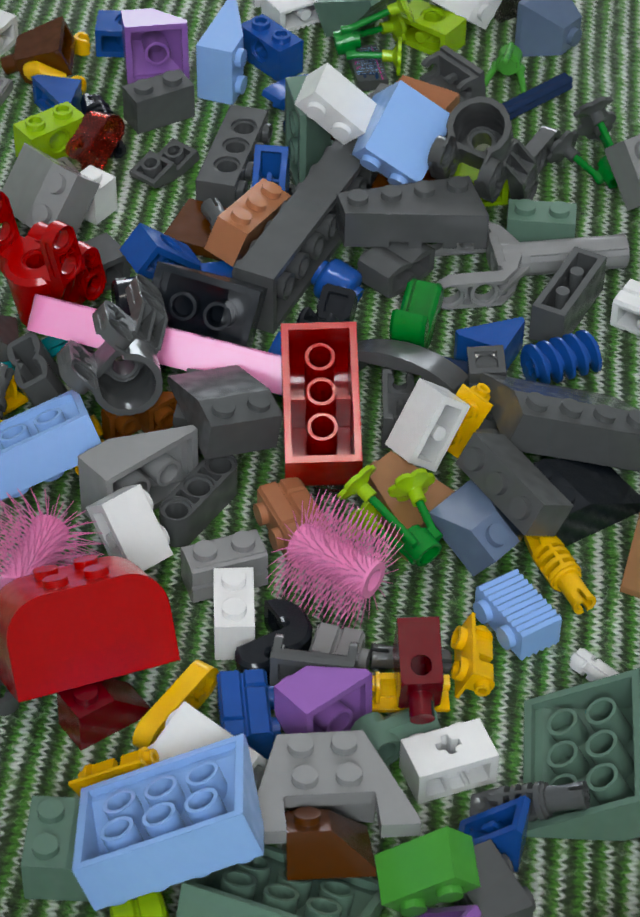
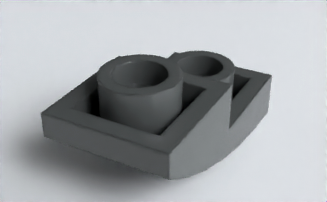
M172 138L158 154L149 151L129 171L130 176L153 188L162 187L183 175L200 159L198 150Z

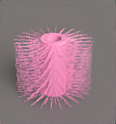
M32 491L39 511V515H37L21 494L28 511L25 508L23 509L31 516V519L24 512L22 514L19 511L21 508L15 502L13 504L16 510H13L19 513V516L14 513L17 517L12 514L9 515L8 513L10 512L2 506L4 514L7 515L5 517L10 521L5 522L0 518V523L4 525L0 528L2 529L0 530V534H2L0 537L5 539L2 540L0 538V564H2L0 565L2 570L0 572V590L17 578L32 575L33 570L37 567L58 564V568L65 565H72L74 557L77 558L91 554L78 550L82 548L76 546L96 545L99 542L76 536L99 532H69V529L89 523L84 522L67 527L65 523L75 517L69 520L66 519L64 522H62V516L65 512L59 519L57 518L58 514L54 517L57 503L53 516L51 514L48 515L49 499L47 509L46 492L47 514H43V508L41 512L39 500L37 503L35 493ZM69 538H76V539L85 540V541H90V542L69 540Z
M330 496L325 500L326 502H324V506L319 512L320 504L323 500V497H321L314 516L313 510L317 498L315 503L313 500L309 521L307 518L308 506L307 515L305 512V524H303L302 500L301 526L299 527L295 518L297 530L294 533L290 530L293 536L289 535L291 537L290 540L282 539L289 541L288 547L276 550L287 549V553L283 555H287V557L278 562H285L287 559L288 561L276 573L278 576L286 567L274 587H277L286 572L287 575L281 584L282 588L289 578L287 587L282 593L284 596L287 588L293 582L292 588L288 593L289 595L286 598L287 601L291 591L293 592V588L297 585L295 594L290 602L295 599L296 593L303 585L300 596L306 588L307 591L301 601V607L307 595L311 592L309 601L303 609L304 611L316 593L309 612L320 597L315 609L317 610L323 600L324 604L317 617L319 618L324 607L329 602L323 619L334 604L329 619L337 607L338 610L331 624L334 623L336 617L343 609L340 620L348 611L344 624L352 613L348 625L349 628L357 609L356 621L358 620L364 599L362 619L368 598L370 613L371 596H373L377 608L375 592L378 589L383 594L379 589L381 582H386L382 581L385 574L394 572L385 573L387 568L385 564L390 562L389 560L398 550L384 562L392 552L391 550L387 553L390 548L387 544L393 531L385 542L387 531L380 539L383 527L375 537L377 528L382 521L381 519L371 535L373 524L366 532L369 520L361 530L363 521L368 514L367 512L356 529L363 511H360L358 519L352 525L358 509H356L347 524L354 504L343 522L342 519L349 507L348 505H346L343 514L337 520L342 508L339 507L340 509H338L334 517L333 514L340 501L339 499L328 516L330 507L334 502V496L325 512L324 508ZM300 596L295 601L296 604H298Z

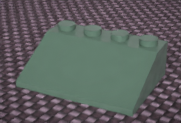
M639 668L524 701L523 783L531 782L534 784L536 781L548 782L549 785H562L585 780L590 791V800H588L590 807L588 809L555 812L549 819L540 820L538 818L537 821L528 822L526 837L626 841L640 837Z
M264 844V855L254 858L248 863L236 864L212 872L206 877L193 878L182 882L176 917H380L384 906L381 905L378 880L370 877L287 880L283 850Z

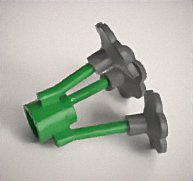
M602 96L579 107V110L573 113L575 118L581 117V124L577 127V131L571 132L567 130L564 132L560 139L551 146V153L548 155L547 161L550 163H560L564 158H567L571 163L576 162L588 172L597 185L605 182L608 188L618 187L606 155L598 161L597 166L599 168L595 170L580 157V152L574 148L579 135L586 136L587 139L591 140L597 138V140L602 142L604 148L614 145L609 132L613 128L612 123L616 120V115L613 111L607 112L606 110L607 105L613 102L612 97Z

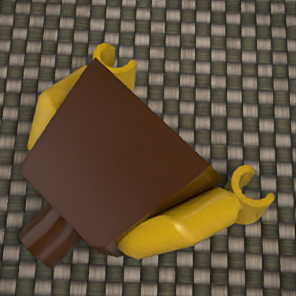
M63 16L20 34L16 38L15 52L1 57V65L7 75L20 72L27 84H32V76L37 74L68 78L66 76L72 75L74 53L79 56H88L90 54V38L85 32H78L74 36ZM79 75L71 77L72 79L81 80L83 95L86 92L87 86L85 78Z

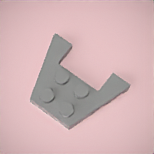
M363 730L276 735L258 790V799L264 824V844L287 843L284 809L300 807L374 804L380 838L421 835V818Z

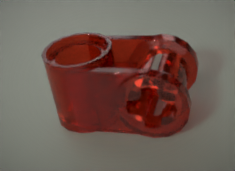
M99 111L86 113L75 134L67 142L65 147L66 154L71 159H76L81 164L82 170L89 165L102 170L124 135L125 125L123 119L119 115Z

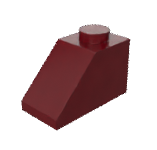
M112 678L57 693L59 725L80 750L141 720L150 710L148 704L130 683Z

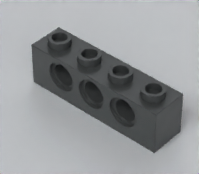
M230 105L196 178V200L204 202L206 199L212 198L213 201L215 197L220 200L223 207L228 208L247 192L248 181H252L255 144L265 145V143H270L272 138L273 125L268 123V110Z

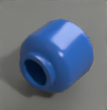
M333 259L330 262L323 261L311 279V284L314 285V296L318 299L320 298L323 286L327 283L354 290L357 296V303L364 293V289L360 287L363 279L361 273L341 259Z

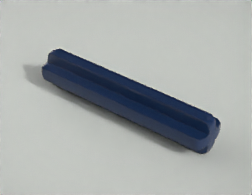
M565 72L501 104L505 106L510 115V120L571 90L573 78Z

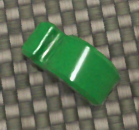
M416 278L411 279L407 283L400 310L394 309L392 311L389 328L390 339L416 344L428 349L433 337L436 317L441 311L444 297V288L441 283H431L417 280Z

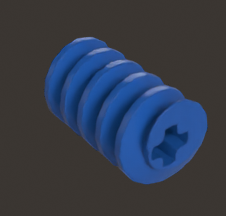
M586 330L576 331L575 334L568 333L561 338L558 336L550 338L549 341L542 340L537 342L536 345L532 343L524 345L520 354L522 371L525 379L528 381L536 382L538 379L540 383L550 384L551 376L555 383L563 381V373L570 380L576 377V370L581 376H585L589 373V367L594 373L602 369L599 345Z

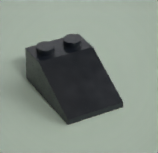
M157 261L152 283L162 294L168 317L167 327L252 348L268 288L230 277Z
M542 459L533 463L574 505L556 533V536L564 543L565 547L640 512V495L611 467L567 459Z

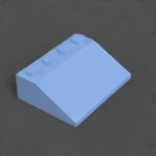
M244 733L81 788L72 872L94 911L109 906H119L130 899L151 892H161L172 885L193 878H203L212 872L236 864H245L254 858L264 855V824L248 742Z

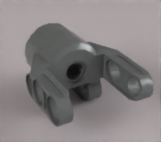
M484 96L469 98L457 104L449 115L446 125V136L439 135L430 148L428 167L431 177L436 180L451 178L454 176L458 165L462 162L480 170L477 180H474V186L480 198L494 203L507 179L510 199L533 200L539 183L537 163L518 139L513 138L510 115L505 106L494 98ZM480 144L490 145L485 151L475 149Z
M139 274L134 277L125 289L131 313L130 316L108 300H105L92 314L95 332L100 334L105 340L96 352L89 346L70 340L57 353L59 373L63 381L79 394L85 395L90 391L94 394L96 402L105 411L117 416H131L147 411L156 404L163 389V379L157 353L162 347L168 317L159 289L150 280ZM122 356L124 361H116L115 359Z

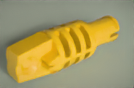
M556 535L524 536L525 544L533 562L538 566V569L551 588L563 593L572 606L574 613H584V609L580 605L581 603L587 611L591 610L596 604V597L591 594L582 581V570L564 543Z

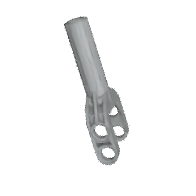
M489 221L486 249H474V243H457V249L443 248L442 243L427 244L435 249V257L486 253L490 271L448 274L437 281V283H441L444 289L449 287L458 289L457 293L453 296L443 297L441 308L446 310L501 306L515 294L519 280L523 276L555 274L574 247L606 256V269L626 268L630 257L629 243L625 234L519 242L504 227ZM487 284L492 286V289L485 294L475 293V290L481 285Z

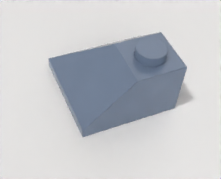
M521 0L518 2L515 45L520 48L523 57L562 55L579 43L582 36V30L580 29L582 16L572 0Z
M471 479L429 512L435 526L443 534L442 538L473 577L499 560L524 537L520 530Z

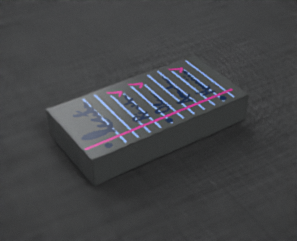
M377 44L361 45V48L356 49V51L379 52ZM356 58L348 60L355 85L361 91L375 90L380 83L388 84L389 79L382 59Z

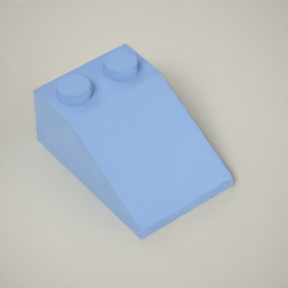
M227 0L196 44L197 98L233 105L239 95L244 94L246 90L247 76L244 75V66L247 59V50L243 49V31L237 0Z

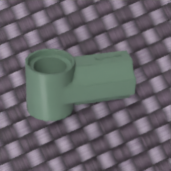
M409 708L383 717L379 712L367 713L355 721L351 727V731L363 730L386 766L393 764L400 757L401 739L408 738L416 733H426L441 729L436 711L433 722L414 724L410 722Z

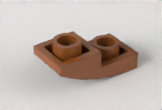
M162 392L156 404L140 414L117 416L101 409L103 437L107 440L129 436L141 429L146 433L171 428L177 405L173 392Z

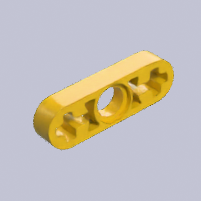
M195 660L141 718L133 734V746L141 748L154 744L164 730L168 716L178 709L183 701L198 710L211 695L217 684L218 669L201 660Z

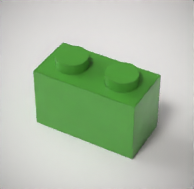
M448 826L374 855L381 905L401 912L402 916L413 917L422 915L427 912V907L440 902L450 903L459 901L464 897V893L480 887L472 836Z

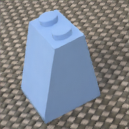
M399 80L373 96L372 100L377 105L366 132L357 138L352 155L360 160V164L364 168L373 172H379L388 178L387 181L390 185L417 183L423 180L429 168L428 154L430 148L439 135L446 136V125L450 115L449 112L402 80Z

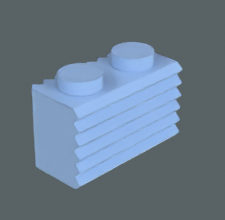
M518 569L509 571L476 587L473 611L477 620L481 624L487 623L496 632L497 640L502 648L505 650L511 649L520 660H524L526 656L530 657L533 653L537 654L539 650L543 651L546 647L550 648L552 644L556 645L559 642L562 623L561 615L557 614L555 609H552L551 604L547 603L546 598L543 599L541 593L538 594L537 589H534L532 583L529 584L528 580L524 579L523 574H520Z

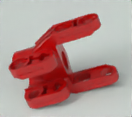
M0 191V224L2 223L0 230V270L8 281L20 321L27 327L35 294L83 305L86 299L94 301L99 298L106 285V275L98 249L83 241H77L73 227L59 220L53 221L50 224L43 221L37 222L30 228L25 237L20 236L9 198ZM92 279L90 286L87 288L89 281Z

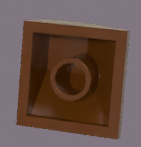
M300 807L295 811H285L287 843H282L287 880L376 876V865L367 826L328 809L319 810L315 807Z

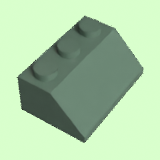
M307 75L285 78V146L289 147L290 174L295 186L299 182L304 181L309 174L311 166L317 164L322 158L326 147L333 144L331 134L294 105Z

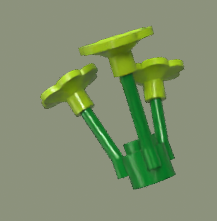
M397 0L387 5V9L352 24L340 26L341 30L332 31L337 56L345 54L346 60L365 58L382 59V62H392L396 69V76H400L402 43L406 41V24L402 19V14L408 18L410 23L414 22L408 1ZM388 16L387 21L380 22L379 26L358 31V28ZM380 32L382 35L391 32L393 39L397 42L393 50L382 49V52L356 51L357 48H361L360 38Z
M366 465L358 474L348 480L344 488L337 494L339 500H346L350 496L357 494L364 501L357 510L352 525L358 519L360 511L363 510L356 526L357 529L367 512L368 514L363 521L361 530L369 520L366 532L373 524L371 535L383 516L391 523L393 528L394 526L396 527L395 530L402 536L401 541L403 544L400 541L398 542L396 538L394 539L392 535L388 544L394 539L391 546L394 547L397 543L395 549L403 554L412 565H427L442 550V545L438 541L443 537V534L435 526L425 505L427 499L424 494L428 491V487L435 482L434 474L428 473L425 468L416 469L412 473L398 476L395 479V484L388 488L390 497L396 498L397 501L403 502L410 499L412 505L418 508L426 528H421L420 525H414L406 529L376 497L377 492L368 484V481L377 468L374 465ZM356 509L352 511V513L350 514V517H349L348 521L351 520V518H352L353 514L355 513ZM380 522V524H379V526H378V528H377L375 537L377 536V534L380 532L381 528L383 527V525L381 524V522ZM383 527L384 529L382 530V533H381V535H380V538H381V537L384 535V533L386 532V531H385V527ZM388 532L386 534L384 541H386L390 535Z

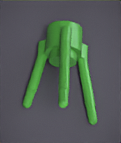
M509 42L500 48L497 60L492 62L491 68L485 75V88L494 74L499 71L506 76L516 73L518 75L520 94L526 91L524 74L526 67L521 63L523 54L520 48L514 45L513 42Z

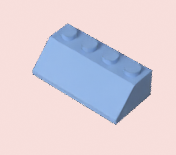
M70 390L0 422V501L8 498L9 495L12 498L20 497L30 487L43 481L52 482L57 480L65 471L78 466L77 456L102 443L79 393Z

